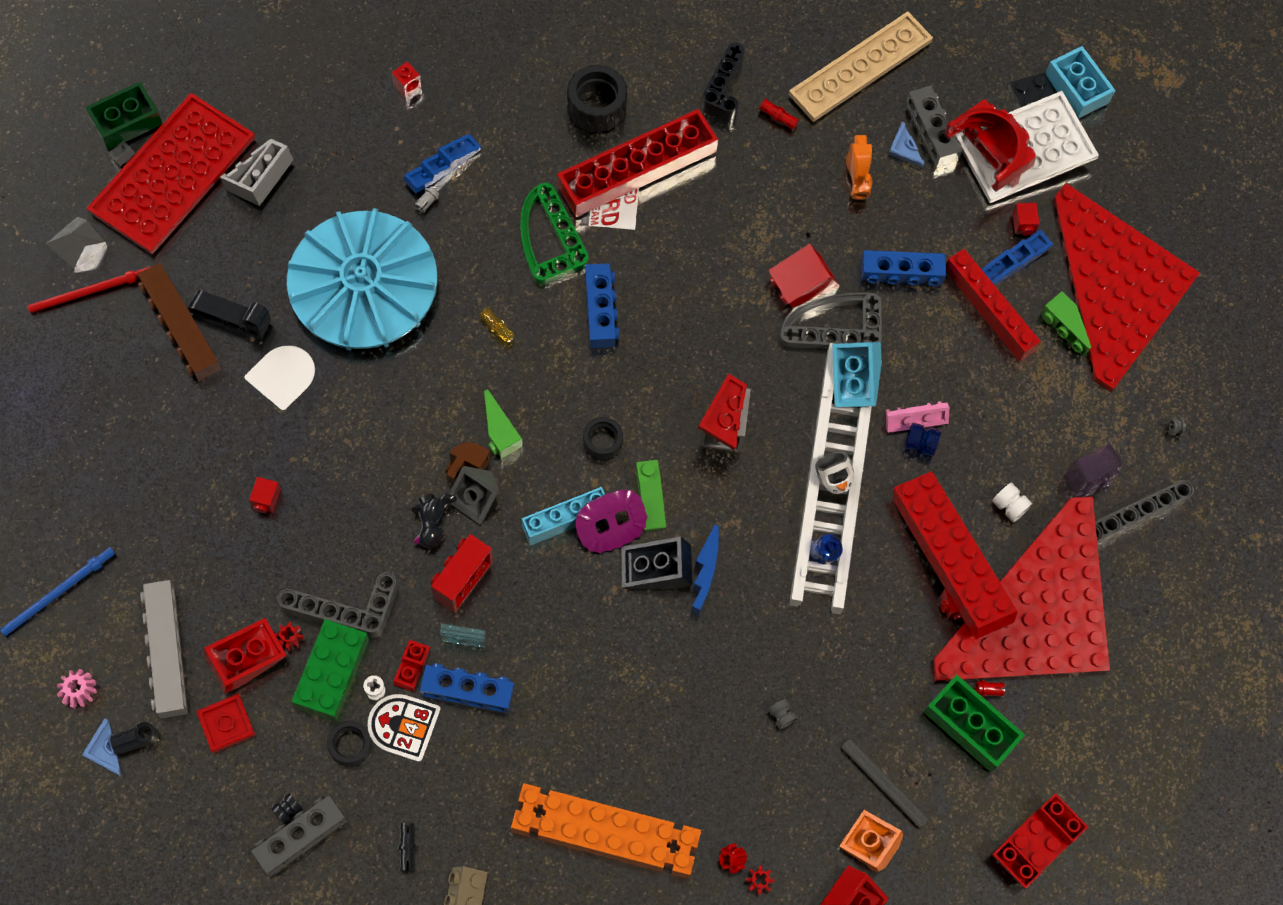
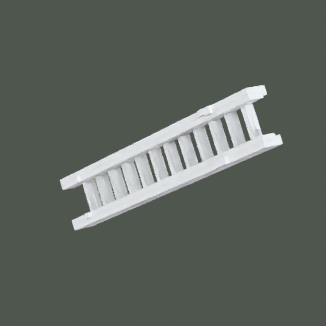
M830 343L826 355L789 605L801 606L804 591L833 596L831 604L832 613L841 615L844 609L872 406H859V408L835 407V404H832L834 393L833 343ZM830 412L858 417L857 427L829 423ZM827 431L855 436L854 447L826 442ZM824 451L845 452L847 455H853L854 483L847 492L842 493L847 494L846 505L817 501L819 490L828 491L820 483L815 468L816 462L824 456ZM820 511L843 515V525L814 521L815 512ZM818 531L840 535V546L811 541L812 532ZM810 551L837 555L840 557L838 558L837 566L808 561ZM807 571L835 576L834 586L805 581Z

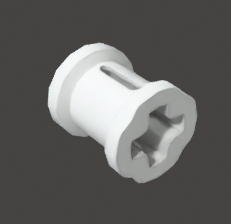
M370 676L365 680L363 687L369 699L377 701L385 695L384 683L380 677ZM375 684H377L378 688L372 692L370 688H374Z

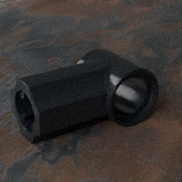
M141 722L134 728L111 735L110 741L115 754L119 755L142 746H153L158 742L160 733L149 722ZM151 729V735L143 739V732Z

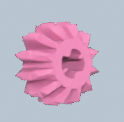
M79 669L75 675L72 670H69L68 678L61 676L64 683L57 684V688L61 690L57 693V696L63 698L62 703L64 705L70 703L72 708H76L79 703L81 707H85L84 701L92 702L93 699L90 697V694L97 693V690L93 688L97 683L94 679H91L92 675L89 672L84 674ZM79 685L81 687L80 690L76 689L77 692H74L73 689Z

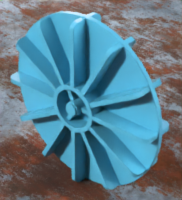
M373 208L372 211H355L341 214L340 211L336 212L337 216L324 221L312 231L307 230L305 232L304 239L300 242L289 261L287 290L290 303L302 324L315 337H319L328 343L346 347V350L349 351L352 348L364 349L382 345L388 347V343L403 337L413 328H418L420 321L430 309L436 296L437 268L434 255L423 236L408 221L405 222L395 216L381 213L376 208Z

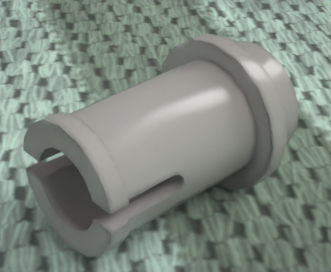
M433 187L426 188L424 190L425 193L414 204L415 207L419 206L417 209L422 213L426 211L433 201L438 200L439 193Z

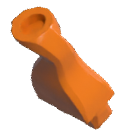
M855 135L853 138L854 143L850 144L849 152L845 159L852 179L851 198L864 200L871 196L872 176L869 173L872 159V144H867L866 135Z

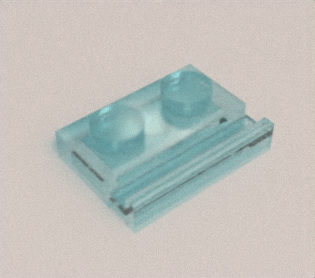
M441 624V641L485 648L487 640L486 631Z

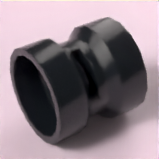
M289 792L283 796L281 804L275 803L270 807L283 824H287L290 821V814H298L303 810Z

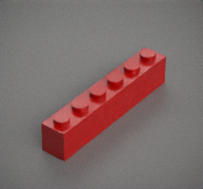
M962 249L948 258L946 262V273L1017 360L1020 362L1034 353L1041 342L1040 339L968 252Z

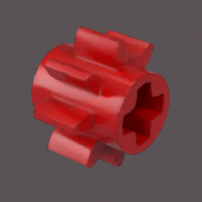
M291 622L284 627L279 625L280 633H275L277 639H281L279 641L281 646L285 645L287 651H290V648L294 646L299 648V640H304L303 635L298 634L301 631L300 626L294 628ZM289 633H292L293 636H290V639L286 640L285 637H288Z
M733 843L721 848L722 853L719 856V862L723 870L729 869L730 874L746 868L744 864L748 857L743 847L737 848V844Z
M761 865L756 872L750 869L749 873L752 877L745 879V882L751 885L748 891L750 892L754 889L757 891L758 896L761 895L762 890L769 893L771 890L767 885L775 882L774 879L769 878L771 870L765 872L762 870ZM763 877L765 879L763 884L757 885L755 883L756 879Z

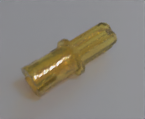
M485 308L480 313V318L488 324L490 331L495 332L505 343H510L514 339V334L504 324V320L499 319L490 308Z

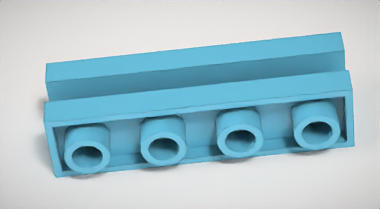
M597 488L521 518L522 528L530 546L576 528V518L580 509L588 502L605 495L603 488Z

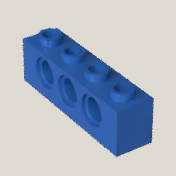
M864 250L861 257V281L871 284L887 282L888 284L908 283L909 285L928 284L929 286H938L943 284L946 277L945 254ZM879 267H884L887 270H881Z
M610 263L586 264L585 282L590 348L615 347V340L619 339V327H615L614 321H618L617 308H613V302H616V289L612 290L611 284L615 283V273L610 271ZM603 285L605 288L599 289L596 286ZM599 304H605V305H607V306L604 307V308H601V307H599V306H597V305H599ZM605 322L608 326L602 327L599 323Z
M434 663L432 666L426 665L420 693L423 697L509 714L514 692V682H510L511 680L506 677L489 678V675L481 672H476L475 675L469 674L461 668L449 670L445 669V666ZM447 678L452 681V684L448 687L440 685L443 679ZM465 683H471L474 685V688L466 692L462 689V686ZM492 687L496 692L492 696H487L484 694V690Z

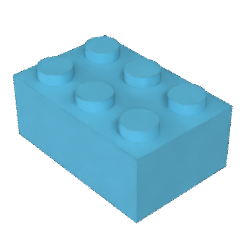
M1083 46L1050 61L1045 72L1056 91H1063L1078 119L1110 103L1116 91Z

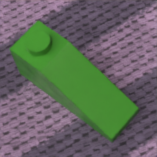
M487 389L484 391L489 434L488 447L493 455L497 454L500 459H503L522 447V438Z
M658 460L636 462L635 473L638 492L648 516L645 531L665 529L666 520Z

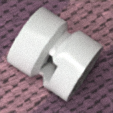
M1011 482L994 497L992 502L1000 510L1005 509V515L1014 523L1029 510L1033 503L1025 495L1020 496V490Z

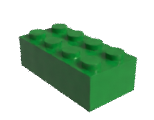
M327 619L324 620L291 701L295 709L337 722L369 642L366 632Z
M957 674L924 710V713L991 773L1025 736L1022 731Z

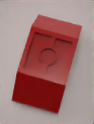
M1055 793L992 855L1026 889L1088 826Z

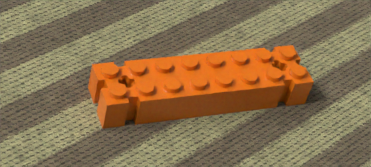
M523 783L518 800L522 811H515L511 825L512 833L529 837L530 832L538 833V840L662 872L663 868L667 867L672 869L671 875L689 879L695 858L689 854L690 851L696 852L701 834L700 829L683 825L682 831L673 828L674 823L552 790L549 791V795L541 794L540 787ZM538 809H541L545 816L541 815V818H537L535 811L538 812ZM671 844H674L679 851L675 850V853H670V848L667 846L670 847Z

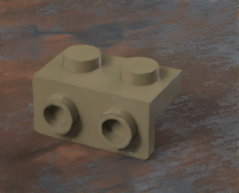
M465 866L453 867L449 875L448 881L450 885L444 905H482L488 872Z

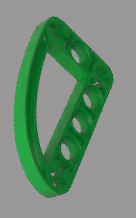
M546 182L539 184L531 190L525 199L520 224L522 247L528 268L534 281L544 285L584 269L585 265L589 262V256L554 186ZM543 190H546V192H549V198H550L549 201H548V198H547L546 194H545V193L543 194ZM537 200H539L565 252L563 255L540 264L536 262L528 229L530 213ZM554 205L560 208L557 213H551L548 209ZM565 222L568 224V228L561 230L557 227V224ZM571 238L576 240L577 243L574 246H568L565 242ZM576 251H578L579 257L583 258V262L576 260ZM557 263H564L567 267L565 270L559 271L555 268V265ZM539 271L546 273V276L542 277L539 275Z

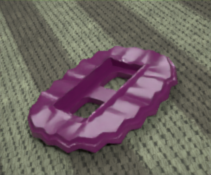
M617 490L588 502L580 509L576 518L577 534L582 545L590 552L602 553L604 551H612L640 537L641 532L646 529L648 516L640 496L634 491ZM626 510L629 520L620 525L617 524L616 513ZM606 519L609 529L598 533L595 523Z

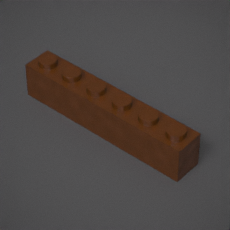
M158 263L138 273L141 280L138 282L141 291L143 294L148 293L150 298L147 301L152 310H158L159 314L156 316L162 327L167 326L169 331L166 334L171 343H177L178 348H176L179 357L181 360L185 358L188 362L185 367L190 376L195 375L197 380L201 381L220 371L221 368L215 355L162 264Z

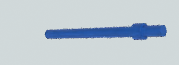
M109 547L96 558L93 556L87 561L88 564L0 629L2 634L7 636L93 570L97 571L102 567L101 564L112 557L115 552Z

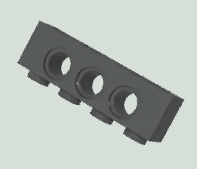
M931 86L909 92L906 104L936 167L958 161L963 150L962 145L955 136L948 139L945 135L949 122L945 109L941 108L938 94L933 91Z
M324 796L320 797L312 804L313 807L306 812L305 810L299 812L293 817L294 821L290 824L279 826L274 831L272 837L269 839L264 838L254 845L255 849L251 852L269 877L347 822L330 796L326 798ZM315 816H323V822L320 825H312V819ZM302 829L304 830L303 837L299 840L293 839L294 831ZM278 843H283L285 846L284 850L279 854L273 853L274 846Z

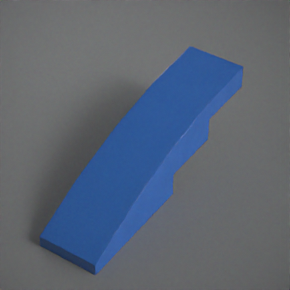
M467 134L438 148L437 154L421 161L420 167L404 174L403 180L417 193L465 163L481 150V146L470 134Z
M1040 229L1027 240L1023 239L1012 249L1004 251L983 267L982 271L996 286L1052 248L1053 243Z
M714 525L694 567L700 570L693 586V590L699 594L691 610V613L699 616L706 601L715 571L719 544L718 525Z

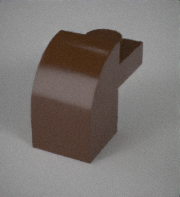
M465 442L455 446L449 453L450 461L452 462L448 464L445 471L447 482L454 485L464 466L484 470L491 458L490 450L472 442Z

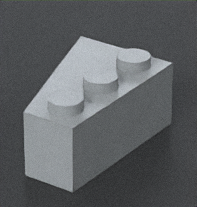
M270 139L252 152L249 159L243 163L239 162L236 164V168L227 175L224 173L220 176V179L227 191L260 206L293 162V158L286 145Z

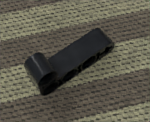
M732 43L727 47L702 97V110L727 122L733 121L736 118L739 105L738 100L728 95L727 92L743 63L745 50L740 43Z
M202 290L196 291L188 307V311L197 317L257 339L263 338L271 322L268 309L259 303L252 302L248 308Z

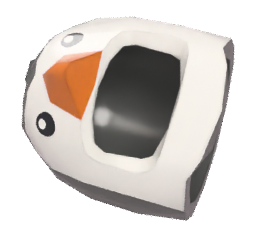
M845 452L829 453L816 462L817 476L826 490L834 494H842L852 487L854 483V469L850 458Z

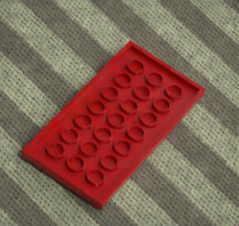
M190 93L86 209L90 214L153 255L220 179V176L227 171L256 138L255 133L193 93Z

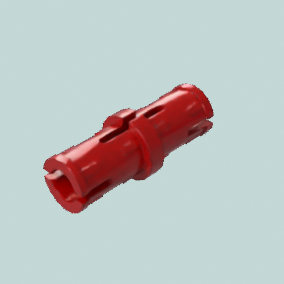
M764 99L760 105L759 110L770 115L775 122L779 121L791 130L796 127L799 119L786 112L785 108L778 107L767 99Z

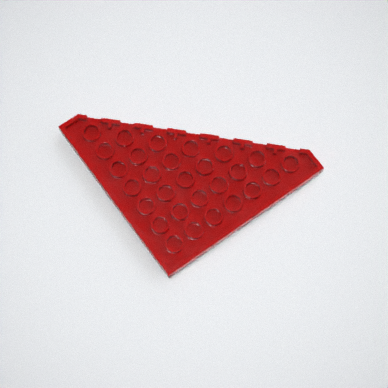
M1065 183L1054 197L1053 203L1058 214V225L1064 240L1063 246L1070 266L1069 273L1075 288L1077 307L1080 310L1081 319L1091 345L1088 356L1092 362L1094 381L1112 392L1200 272Z
M1093 497L1070 498L1000 580L1001 585L1017 609L1015 622L976 640L966 623H964L943 649L933 658L935 681L952 680L956 674L961 679H979L1110 670Z

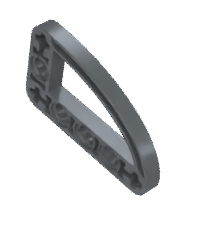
M846 293L827 296L806 303L794 310L786 318L781 328L780 342L786 347L828 349L830 343L825 340V336L828 334L835 336L836 341L833 344L848 343L845 338L850 335L856 338V343H860L861 337H863V343L870 342V337L875 342H881V298L875 293ZM869 300H872V301H873V304H875L874 307H873V312H869V311H870V303H868ZM843 305H862V330L793 326L804 316L822 309ZM874 318L877 321V325L869 326L866 320ZM787 333H791L792 340H788ZM799 333H801L800 341H798V338H799V337H798V334H799ZM805 334H813L816 338L815 341H807L804 338Z

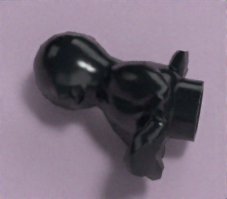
M444 493L440 498H435L433 494H428L418 499L419 505L411 508L415 515H419L422 523L419 535L413 540L415 544H421L428 549L439 545L444 530L442 529L443 525L437 526V523L442 516L444 508L457 501L456 496Z

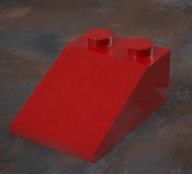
M266 618L204 648V658L225 694L248 683L287 656Z

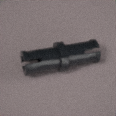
M414 823L399 824L400 844L398 845V850H400L399 871L406 870V862L407 871H414V850H416V844H414Z

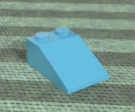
M881 342L832 344L835 407L876 406L882 365Z

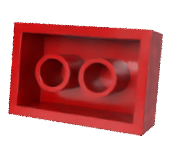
M471 534L467 539L463 538L457 546L458 551L454 556L450 555L447 558L443 571L436 573L431 580L433 599L453 613L458 610L493 563L492 548Z

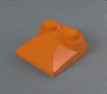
M864 810L839 847L866 864L870 870L879 872L886 868L900 847L904 834L900 829Z

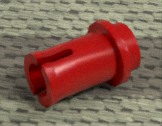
M985 680L976 682L975 691L983 698L985 695L1003 697L1005 694V690H1001V688H1005L1003 682L991 683L985 682Z

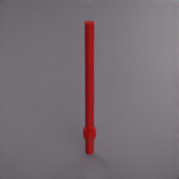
M150 267L137 271L130 270L125 272V275L27 305L29 312L33 313L127 282L129 284L137 282V279H140L138 273Z

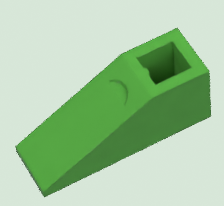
M1062 291L1044 306L1040 315L1047 324H1051L1057 330L1060 337L1066 339L1072 345V348L1084 357L1090 350L1091 345L1077 305Z

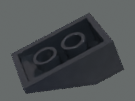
M681 536L621 547L623 589H676L692 586L691 544Z

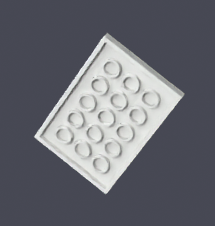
M1063 91L1009 112L1015 117L1021 128L1026 129L1030 137L1028 147H1031L1037 156L1034 166L1021 174L1019 183L1013 188L1007 184L995 192L991 186L995 183V176L999 173L963 132L955 135L957 141H960L963 149L962 153L989 203L1098 159L1099 156Z

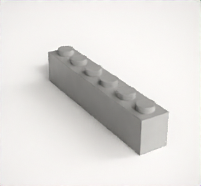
M170 580L143 584L144 592L140 593L142 605L146 607V613H143L144 626L148 627V634H145V643L147 648L150 647L147 664L148 668L152 669L153 676L149 677V685L151 691L154 690L155 699H151L153 713L156 712L160 719L188 714L174 585Z

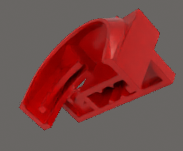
M986 99L947 124L945 135L948 139L962 131L999 173L995 176L996 181L991 186L995 192L1007 184L1013 188L1019 183L1021 174L1034 166L1037 156L1035 151L1028 147L1030 137L1026 129L1021 128L1012 114H1008L1005 109L997 110Z

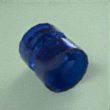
M912 422L905 448L912 451L920 449L922 454L933 457L939 443L941 430L931 427L925 429L924 425Z

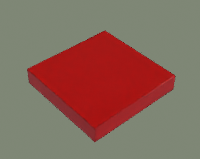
M239 693L196 711L212 753L256 736Z

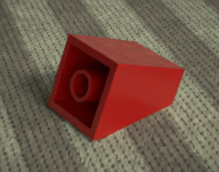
M811 244L806 245L769 270L772 275L769 278L775 288L779 287L782 292L779 295L785 305L789 304L793 308L840 287L821 254Z

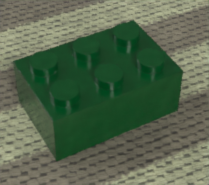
M141 81L85 107L93 126L107 150L116 147L122 141H129L163 124L157 108Z

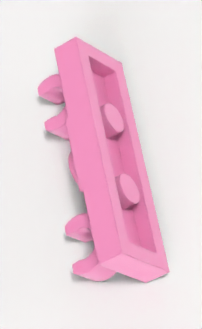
M938 402L935 405L927 403L924 406L906 409L897 408L895 411L887 409L886 430L890 433L949 424L950 407L948 403Z

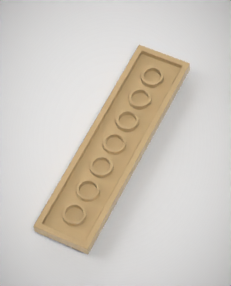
M907 11L789 90L788 95L814 122L930 44L933 37Z

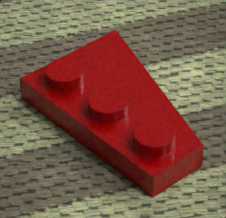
M728 374L697 429L732 450H735L737 446L736 440L740 428V417L747 384Z

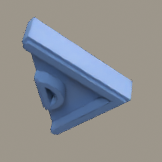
M902 122L888 155L923 168L924 160L921 159L912 136L909 135L905 123Z
M104 719L82 756L120 776L121 769L118 756L115 754L110 741V736L112 735L110 722Z

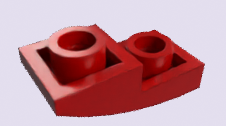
M409 640L402 656L400 667L393 680V685L415 691L424 669L430 646Z

